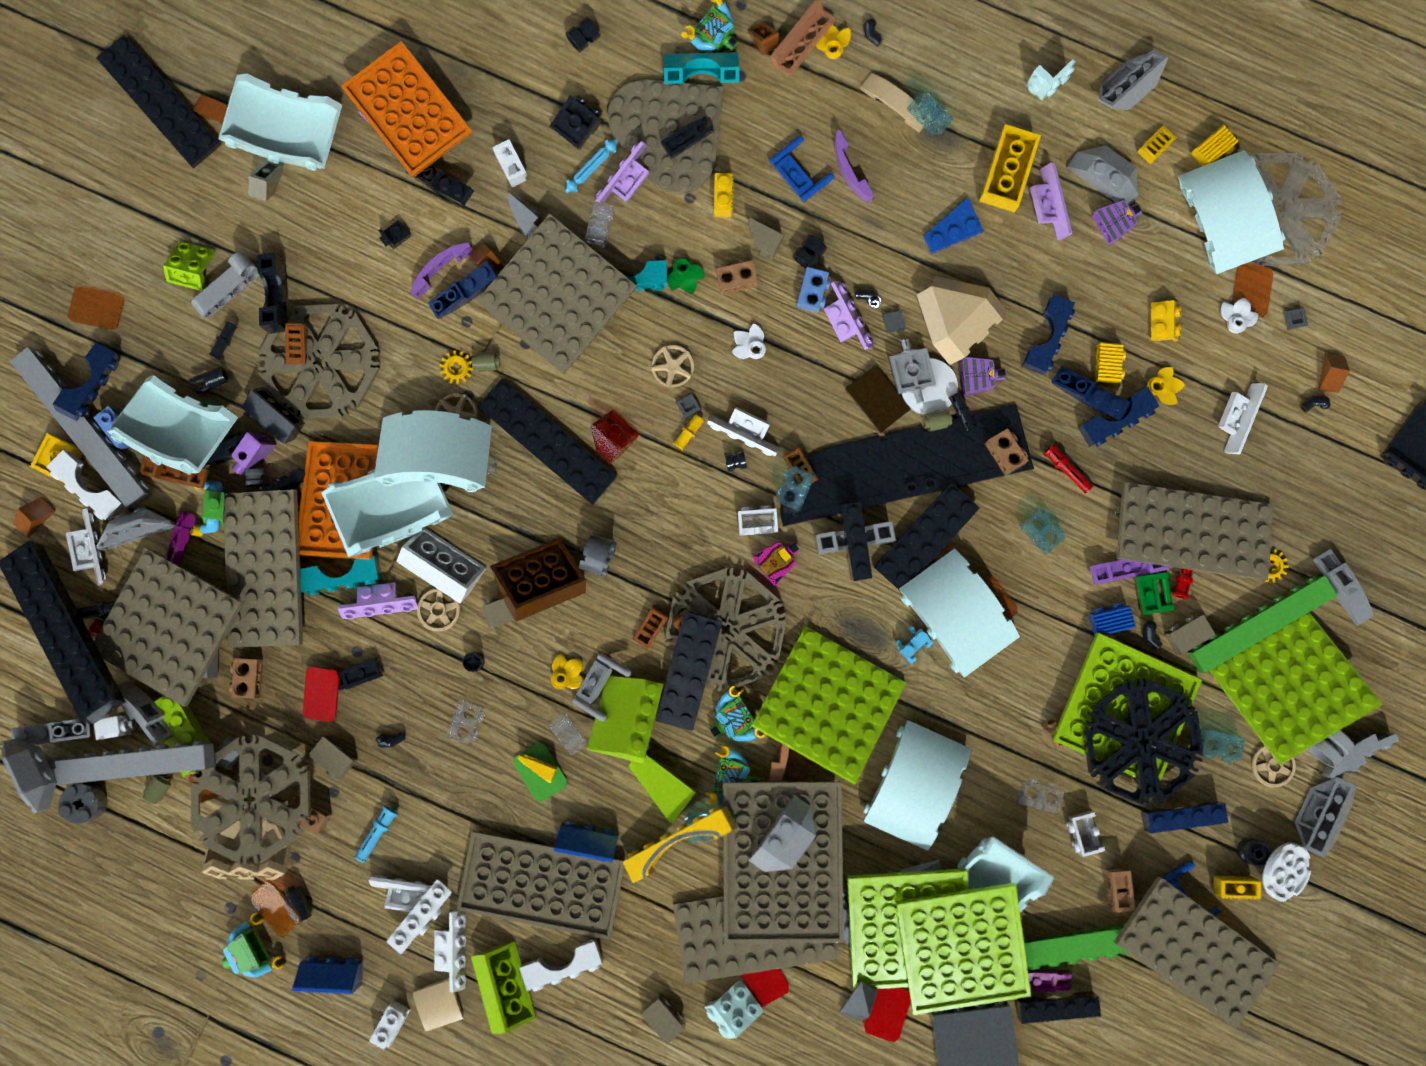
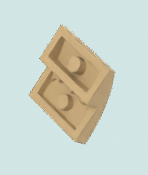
M449 978L413 990L414 1001L425 1032L463 1019V1012L457 1000V993L449 991Z

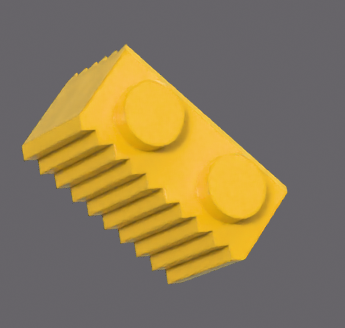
M1222 125L1191 152V155L1201 166L1220 160L1224 154L1226 156L1230 155L1236 149L1234 145L1238 142V139L1233 136L1225 125Z
M715 173L714 217H731L733 215L734 175L732 173Z
M1100 342L1097 345L1095 383L1118 384L1124 379L1125 369L1122 368V362L1126 358V350L1123 349L1124 344Z
M1214 876L1213 893L1222 899L1245 898L1260 900L1261 880L1249 876Z

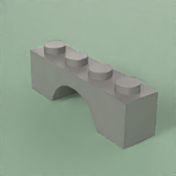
M892 521L865 527L868 546L891 543L896 540ZM834 531L814 536L818 555L847 550L844 531Z

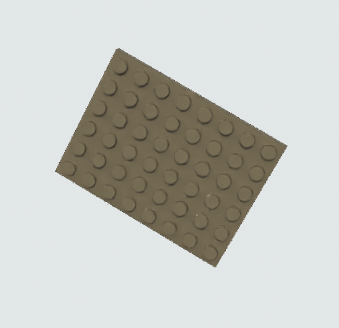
M723 782V808L727 806L738 827L723 835L724 943H843L842 782ZM795 795L811 806L816 836L793 869L764 872L750 862L749 858Z

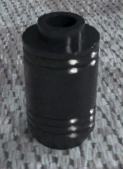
M293 885L284 890L285 894L281 897L294 921L300 923L312 916V910L300 886L295 888Z

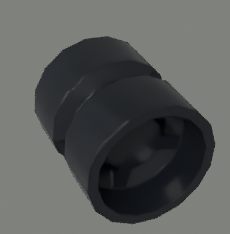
M588 17L580 20L577 23L578 27L573 26L565 32L568 41L579 53L588 47V42L593 43L601 37L598 29Z
M808 234L801 243L802 247H798L792 255V258L805 269L807 267L814 268L818 263L817 258H821L827 250V246L820 239Z
M1245 838L1237 846L1238 857L1245 863L1256 867L1265 866L1272 854L1268 844L1253 838Z

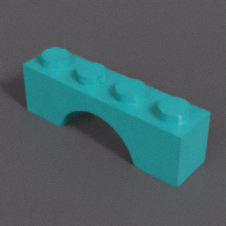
M739 53L664 54V84H683L687 78L696 74L712 75L720 83H739Z
M666 260L647 261L645 268L639 274L627 277L637 286L635 291H644L645 288H653V290L660 291L668 287Z
M372 556V560L355 559L351 570L339 578L330 577L319 566L300 569L301 592L308 593V596L320 594V590L327 589V592H334L339 590L338 587L346 586V589L358 587L357 584L359 583L373 585L377 584L376 580H382L379 558L377 556Z

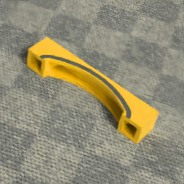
M717 806L708 811L710 813L709 816L704 818L703 815H700L692 820L694 824L687 826L685 823L676 828L677 833L672 836L669 832L659 837V843L655 844L652 841L643 846L644 851L639 853L638 850H635L628 854V859L623 861V864L632 882L635 883L655 872L654 867L659 858L676 842L699 835L714 836L716 840L738 828L727 806L722 809Z

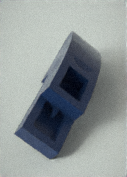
M486 260L460 282H454L432 299L428 305L436 318L440 319L482 294L493 280L499 277L491 261Z
M1062 366L1052 380V384L1079 402L1102 414L1106 413L1119 420L1122 419L1130 406V401L1096 386L1095 382Z

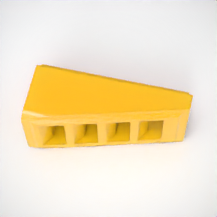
M1163 125L1137 153L1151 165L1177 137ZM1163 132L1170 140L1168 141L1160 133ZM1159 137L1165 143V145L1159 142L1156 138ZM1152 142L1158 145L1161 149L1159 150L1156 146L1152 144ZM1149 146L1150 148H1152L1156 152V154H1154L1147 147Z
M524 753L519 755L518 760L547 782L551 783L553 781L557 766Z

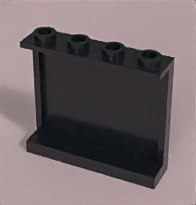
M1426 400L1418 402L1380 456L1387 465L1397 468L1401 471L1402 476L1412 479L1423 490H1426Z

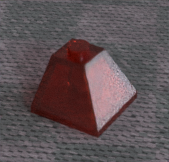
M613 409L591 425L596 452L609 464L618 459L640 436Z

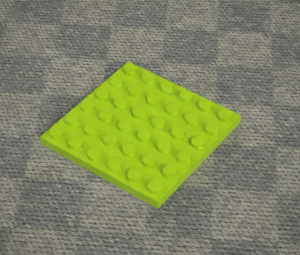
M1310 612L1209 671L1279 766L1383 704Z
M805 626L751 726L855 785L906 682Z
M1096 633L1052 737V741L1086 755L1082 726L1090 729L1083 722L1090 723L1093 720L1092 716L1088 715L1087 712L1097 713L1089 708L1123 681L1133 680L1135 687L1137 685V678H1145L1185 695L1184 698L1190 700L1185 705L1186 709H1188L1193 704L1202 680L1105 635ZM1154 691L1148 692L1152 721L1170 706V699ZM1119 695L1104 708V713L1130 725L1126 697ZM1184 723L1164 738V740L1176 745ZM1101 734L1094 735L1093 747L1096 760L1102 761L1121 746L1122 743ZM1142 737V740L1139 741V744H1142L1144 747V743L1147 742V739H1144ZM1156 758L1160 783L1168 763ZM1135 763L1123 771L1137 778Z
M966 868L847 876L853 990L860 980L877 989L909 987L896 901L968 890V871Z
M1015 883L896 901L913 1015L1031 997Z

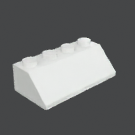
M424 527L423 531L416 533L402 546L397 562L461 604L470 594L486 570V567Z

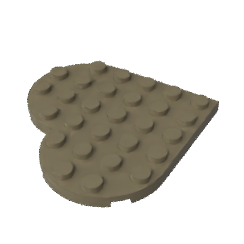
M645 79L630 82L619 89L610 102L608 124L611 134L628 151H631L632 147L636 143H640V141L647 145L641 153V163L650 172L647 177L655 187L670 194L693 192L709 180L715 167L723 87L689 83L664 84V81ZM706 116L708 122L697 130L701 132L707 127L712 126L714 129L713 133L673 159H670L662 147L661 141L689 123H694Z

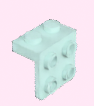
M1072 59L1054 78L1039 65L1034 70L1026 86L1033 95H1037L1041 100L1046 96L1050 98L1056 92L1057 87L1060 84L1063 85L1070 78V74L1075 70L1073 66L1076 60Z
M742 981L736 982L718 1000L711 1001L705 1006V1009L708 1011V1017L713 1022H716L719 1026V1032L728 1039L737 1038L763 1013V1009Z

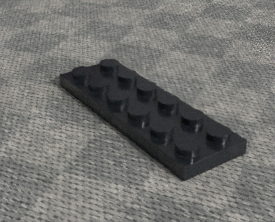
M950 482L874 568L899 590V588L919 575L980 507Z
M685 610L657 713V722L693 731L723 620Z

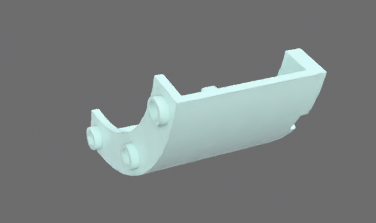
M249 74L237 75L218 139L224 141L225 145L230 148L243 149L268 158V161L275 164L283 162L305 167L316 171V168L324 169L342 104L328 96L309 95L307 99L300 97L299 93L283 88L280 92L270 88L271 84Z
M1245 150L1178 176L1181 192L1189 206L1195 207L1197 212L1195 219L1200 231L1205 232L1207 242L1204 244L1209 265L1216 274L1284 249L1283 241L1285 236L1283 231L1280 230L1271 201L1273 200L1272 192L1266 188L1255 166L1254 157L1252 155L1249 156Z
M156 376L147 377L107 432L111 434V438L116 442L125 443L149 457L157 465L162 463L189 475L191 473H199L238 417L224 406L208 405L203 407L202 403L188 396L182 398L175 394V389Z
M418 410L413 411V414L404 415L401 412L384 417L374 479L385 486H392L403 482L424 481L426 483H445L463 488L468 492H475L484 488L492 426L474 418L466 420L459 418V414L443 411Z
M375 469L368 472V475L343 483H339V481L332 482L326 490L321 492L348 557L369 552L371 548L378 545L381 548L423 531V528L430 524L436 525L453 516L439 482L411 481L385 486L374 479Z
M954 548L899 588L903 595L900 597L907 607L909 605L928 627L927 632L933 640L936 639L951 661L949 665L952 670L966 677L1020 636L1012 621L1007 619L1002 613L1005 610L978 573L974 574L970 570V564Z
M907 720L904 727L900 726L897 731L896 737L899 738L889 765H885L882 770L881 776H883V779L870 803L867 802L864 807L863 813H865V818L863 822L928 851L938 835V826L941 822H945L962 782V779H960L961 773L967 768L972 749Z
M994 837L984 838L968 857H963L957 865L958 869L966 868L968 871V890L1015 883L1020 913L1028 905L1030 898L1035 900L1045 895L1054 877Z

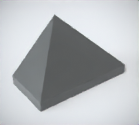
M860 980L841 1007L840 1012L855 1021L870 1017L878 989Z

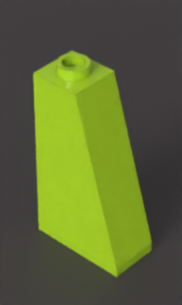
M646 754L644 764L630 761L628 765L667 820L673 824L692 799L696 790L648 754Z

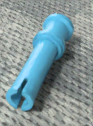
M383 805V811L373 821L374 826L354 856L358 861L365 863L382 834L389 830L390 823L399 814L394 808Z

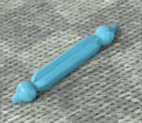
M606 139L605 147L600 148L574 175L573 180H566L565 193L570 191L577 192L578 184L583 183L608 158L610 152L613 151L615 153L617 151V139Z

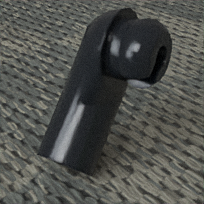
M869 19L864 23V36L875 46L879 47L883 39L876 34V21Z
M1313 395L1302 403L1300 408L1304 412H1308L1314 406L1328 409L1331 403L1327 396Z
M1148 621L1143 626V639L1155 650H1158L1163 643L1155 637L1157 625L1154 621Z

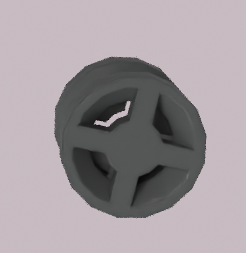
M247 469L244 471L247 476L245 486L258 487L265 485L263 469Z

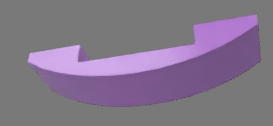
M838 130L835 136V157L841 175L857 196L870 203L874 195L866 179L858 182L844 155L847 153L848 144L841 130Z
M468 243L458 244L432 258L423 267L413 283L410 293L415 299L420 298L431 288L427 281L448 262L455 258L460 263L468 256V253L473 250Z
M1118 560L1090 566L1093 583L1097 585L1169 570V566Z

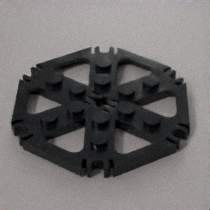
M1137 678V685L1135 687L1133 680L1123 681L1089 708L1097 713L1087 712L1088 715L1092 716L1093 720L1090 723L1084 721L1083 724L1089 726L1090 729L1082 726L1087 767L1091 777L1100 775V780L1096 782L1097 785L1101 786L1100 788L1140 805H1149L1150 797L1153 798V803L1159 804V802L1163 803L1196 776V774L1191 773L1189 770L1198 772L1199 769L1195 768L1193 763L1194 761H1203L1200 757L1196 756V754L1203 756L1198 711H1195L1196 708L1194 706L1186 709L1185 705L1190 700L1184 698L1185 695L1148 679ZM1149 691H1154L1170 699V706L1152 721L1148 700ZM1119 695L1126 697L1130 725L1104 713V708ZM1184 722L1189 725L1191 745L1187 749L1164 740ZM1096 734H1101L1122 743V745L1102 761H1097L1094 754L1093 737ZM1142 737L1144 739H1147V742L1144 743V747L1142 744H1139V741L1142 740ZM1156 758L1178 767L1180 771L1179 776L1163 788L1160 787ZM1135 763L1138 783L1137 790L1130 792L1116 786L1113 780Z

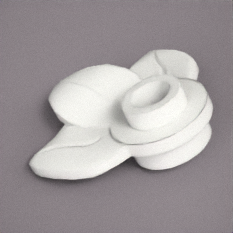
M1246 298L1239 299L1234 305L1223 302L1221 305V315L1227 321L1228 329L1232 333H1242L1247 327L1253 326L1258 320V313L1250 311L1251 306Z
M753 324L749 333L735 331L734 341L737 347L733 349L732 353L740 359L749 357L752 359L762 358L766 352V347L763 343L764 333L761 328ZM758 347L760 351L754 353L753 348Z

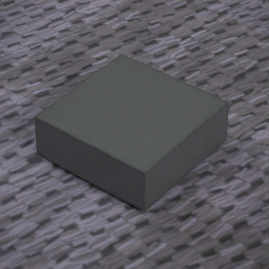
M1304 307L1283 312L1287 330L1308 326Z
M901 310L882 315L887 334L906 329Z
M692 393L675 402L684 419L701 411Z

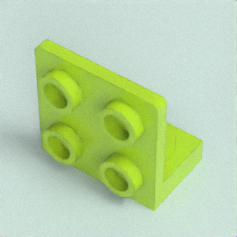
M179 241L163 264L166 281L203 291L206 287L203 272L214 257L215 250Z

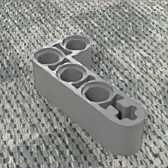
M242 251L234 253L228 260L231 267L191 301V305L204 319L213 316L259 276L257 266Z

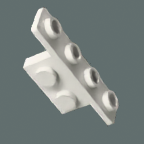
M1252 383L1246 397L1238 392L1231 393L1218 425L1219 428L1230 434L1224 450L1227 454H1241L1267 390V384Z
M738 407L734 409L729 423L715 416H711L707 421V424L712 429L728 433L729 437L740 439L749 447H757L766 455L776 456L780 449L763 440L770 423Z
M85 508L82 511L85 530L66 532V539L73 571L94 568L97 586H100L103 580H106L104 568L100 569L99 561H102L100 550H96L95 543H98L96 531L92 532L91 524H94L93 515L88 513V509Z
M382 875L369 877L371 886L388 889L384 905L387 909L411 912L431 888V886L425 885V883L420 881L409 883L401 878L390 880Z
M436 880L390 936L387 943L402 954L419 934L423 936L429 929V921L431 919L436 920L442 913L440 908L450 896L452 890L440 880Z
M458 910L449 913V930H434V970L449 972L450 992H457L466 987L465 912Z

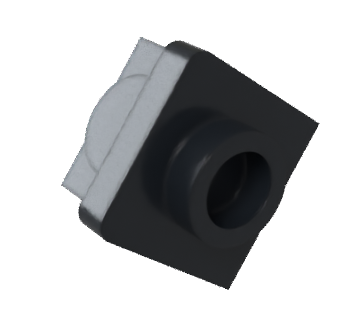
M399 220L384 231L382 229L378 230L382 235L379 239L386 247L389 245L393 250L411 237Z

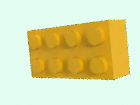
M1007 124L1004 125L1000 132L979 202L1015 213L1020 205L1041 135Z

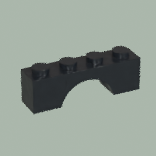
M276 252L257 255V271L265 290V303L262 308H259V326L269 334L285 332V324L287 323L285 260Z
M854 501L839 504L841 521L847 542L850 579L852 581L871 579L873 577L861 502Z
M1094 991L1077 992L1063 998H1039L1032 996L1015 999L1017 1018L1022 1024L1101 1017L1100 999Z

